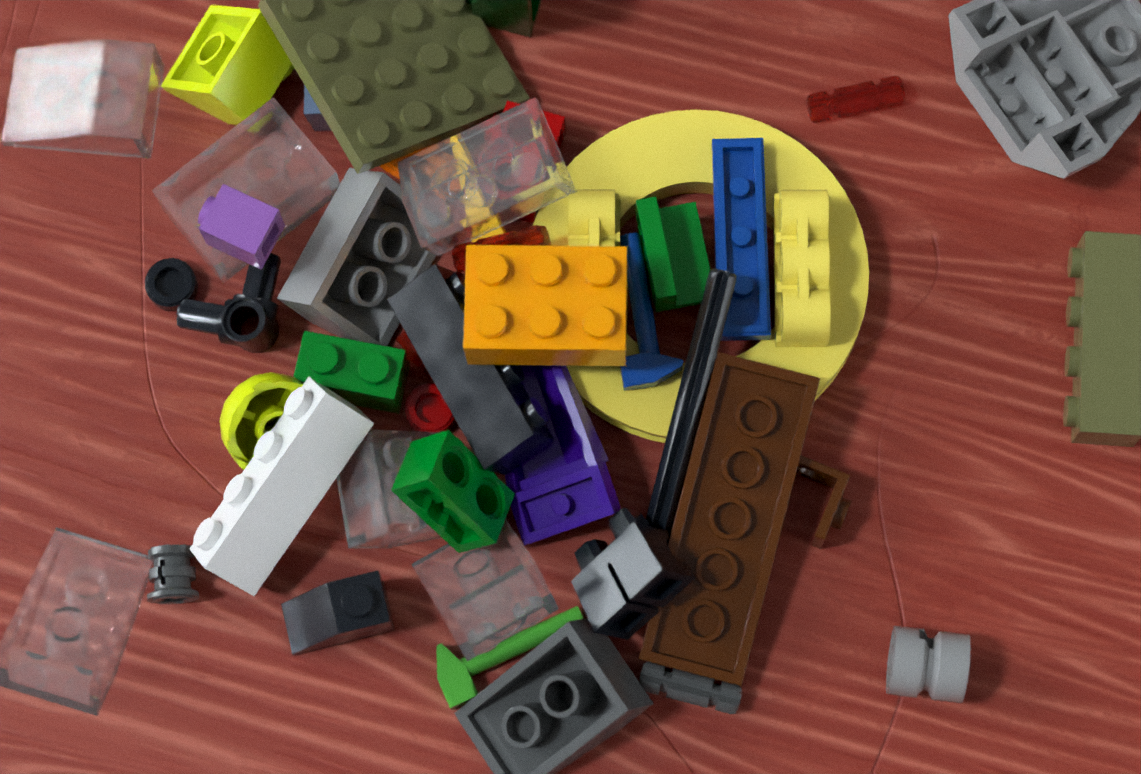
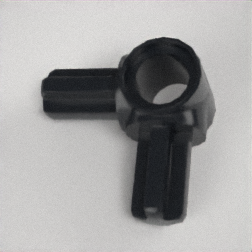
M270 253L262 270L249 264L242 294L234 295L233 299H228L224 305L190 299L182 300L176 312L178 327L218 335L221 343L239 346L250 353H262L269 350L276 343L279 336V324L276 319L279 306L272 302L281 264L280 257ZM252 316H259L257 329L249 335H242L243 323Z

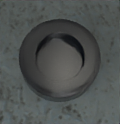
M166 258L156 262L148 270L145 277V290L154 305L162 310L174 312L177 311L182 300L195 299L198 292V281L187 263L176 258Z

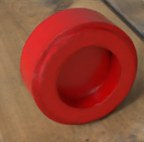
M434 383L418 386L409 394L406 400L405 414L408 423L416 433L427 437L450 430L455 424L456 420Z

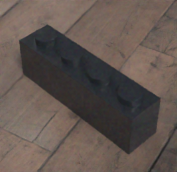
M434 264L387 299L484 470L507 475L555 440L546 426L550 422L546 410L536 398L529 397L521 383L525 376L519 365H468L463 350L465 275L459 270L454 272Z

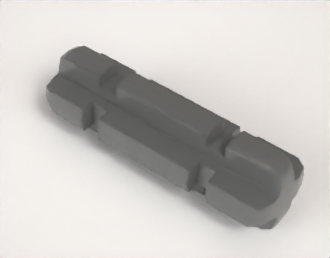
M646 662L642 666L639 683L648 693L659 695V691L667 693V698L707 708L708 704L716 706V711L728 714H735L738 711L742 697V688L739 685L722 681L721 685L715 684L712 678L674 668L672 672L666 671V666Z

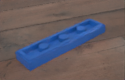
M763 138L712 139L715 265L717 269L733 272L737 278L721 341L770 340Z

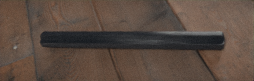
M717 268L711 269L708 274L646 515V520L650 526L668 531L669 539L737 279L733 272Z

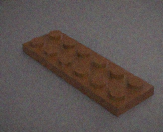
M720 352L717 353L668 547L676 560L686 562L695 579L665 607L657 606L660 611L648 621L639 656L640 660L742 686L820 378Z

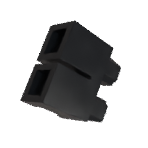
M622 508L609 519V527L615 537V540L609 546L606 541L593 539L585 542L574 553L581 572L571 580V583L594 633L629 640L660 611L657 606L665 607L695 579V576L686 562L676 560L666 543L669 539L667 530L650 526L639 511Z

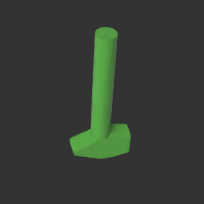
M578 606L461 659H458L443 644H438L436 647L437 680L450 709L453 710L465 705L478 694L471 678L472 676L536 648L568 621L584 619Z

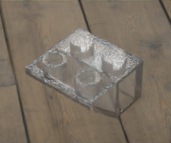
M369 430L336 478L348 549L392 548L442 538L391 491L411 441L440 432Z

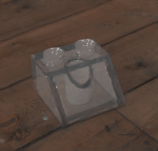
M506 519L495 544L458 553L449 544H446L411 564L466 661L493 650L502 641L527 627L540 623L544 617L559 609L536 562Z

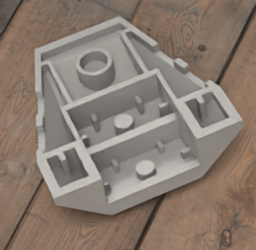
M973 0L953 9L948 15L956 82L1012 162L1065 179L1100 161L1141 112V3L1138 0Z

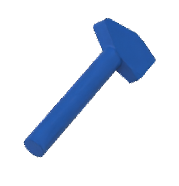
M628 233L620 236L621 246H627V285L639 354L626 356V366H620L624 391L655 387L683 369L682 359L660 354L640 234Z

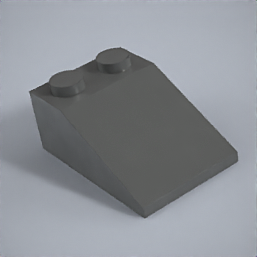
M588 618L568 621L454 714L493 774H556L617 733L654 703L608 635L594 633Z

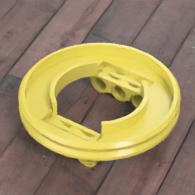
M711 110L671 111L632 121L607 133L577 155L561 172L545 196L532 226L528 246H620V229L635 215L636 200L656 196L658 201L669 196L685 193L713 195L712 139L763 138L766 222L771 230L774 229L775 326L771 330L770 340H761L754 347L736 357L820 378L815 400L818 399L834 381L849 357L864 318L869 289L868 253L863 230L851 201L832 172L806 147L782 131L748 117ZM627 334L626 356L639 354L638 344ZM683 363V369L655 387L625 391L623 389L620 366H567L583 404L589 410L630 434L651 441L665 443L685 363Z

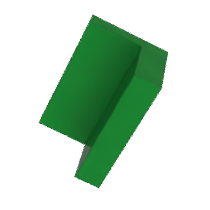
M656 196L636 200L635 217L641 238L655 313L701 304L710 266L696 202L659 208Z

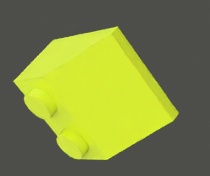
M211 5L160 87L227 124L253 128L256 122L260 121L267 114L271 105L270 99L281 81L291 74L294 66L260 9Z

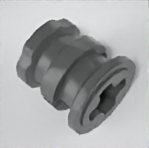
M160 545L151 547L148 550V559L154 561V568L149 569V582L154 583L155 589L147 594L148 602L155 604H182L199 599V592L191 589V582L196 580V568L190 566V559L194 557V554L190 551V545Z

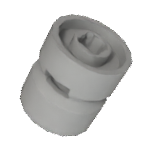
M894 626L887 661L886 694L916 698L923 690L929 693L932 700L961 704L965 697L969 674L970 636L968 634L939 631L934 638H928L924 629Z

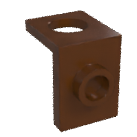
M800 456L796 474L833 488L812 542V546L821 549L830 526L841 529L851 504V500L842 497L850 475Z

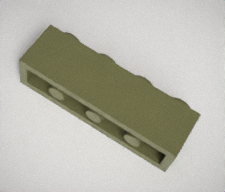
M1085 231L1077 246L1070 247L1067 262L1068 278H1075V296H1069L1066 307V326L1074 327V346H1067L1065 353V376L1073 377L1072 396L1065 397L1063 425L1064 427H1071V443L1134 447L1141 439V235Z

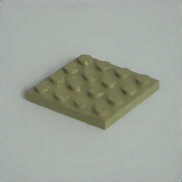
M260 0L258 4L260 11L357 174L490 122L494 114L502 116L507 100L526 105L530 99L480 17L472 14L471 5L467 4L465 0Z

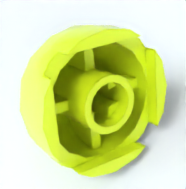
M274 372L254 375L236 386L226 399L219 420L221 437L225 447L239 467L242 469L246 468L254 456V449L258 440L263 434L273 429L284 413V406L288 397L295 389L303 386L302 382L292 376Z

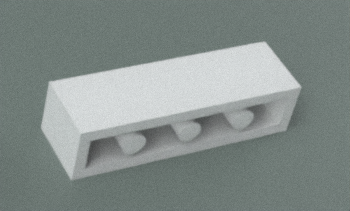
M308 377L302 387L295 389L290 394L284 406V413L273 429L263 434L258 440L254 449V456L242 474L235 476L229 482L224 492V500L211 518H207L200 524L194 535V543L190 547V551L205 569L255 596L367 435L374 422L355 405Z

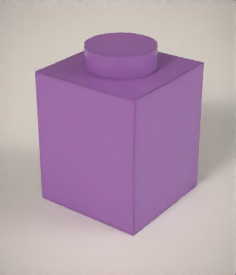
M222 184L216 197L209 196L198 217L199 231L207 245L261 270L285 227L279 209L225 184Z

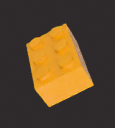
M466 245L463 350L468 365L626 366L627 246Z

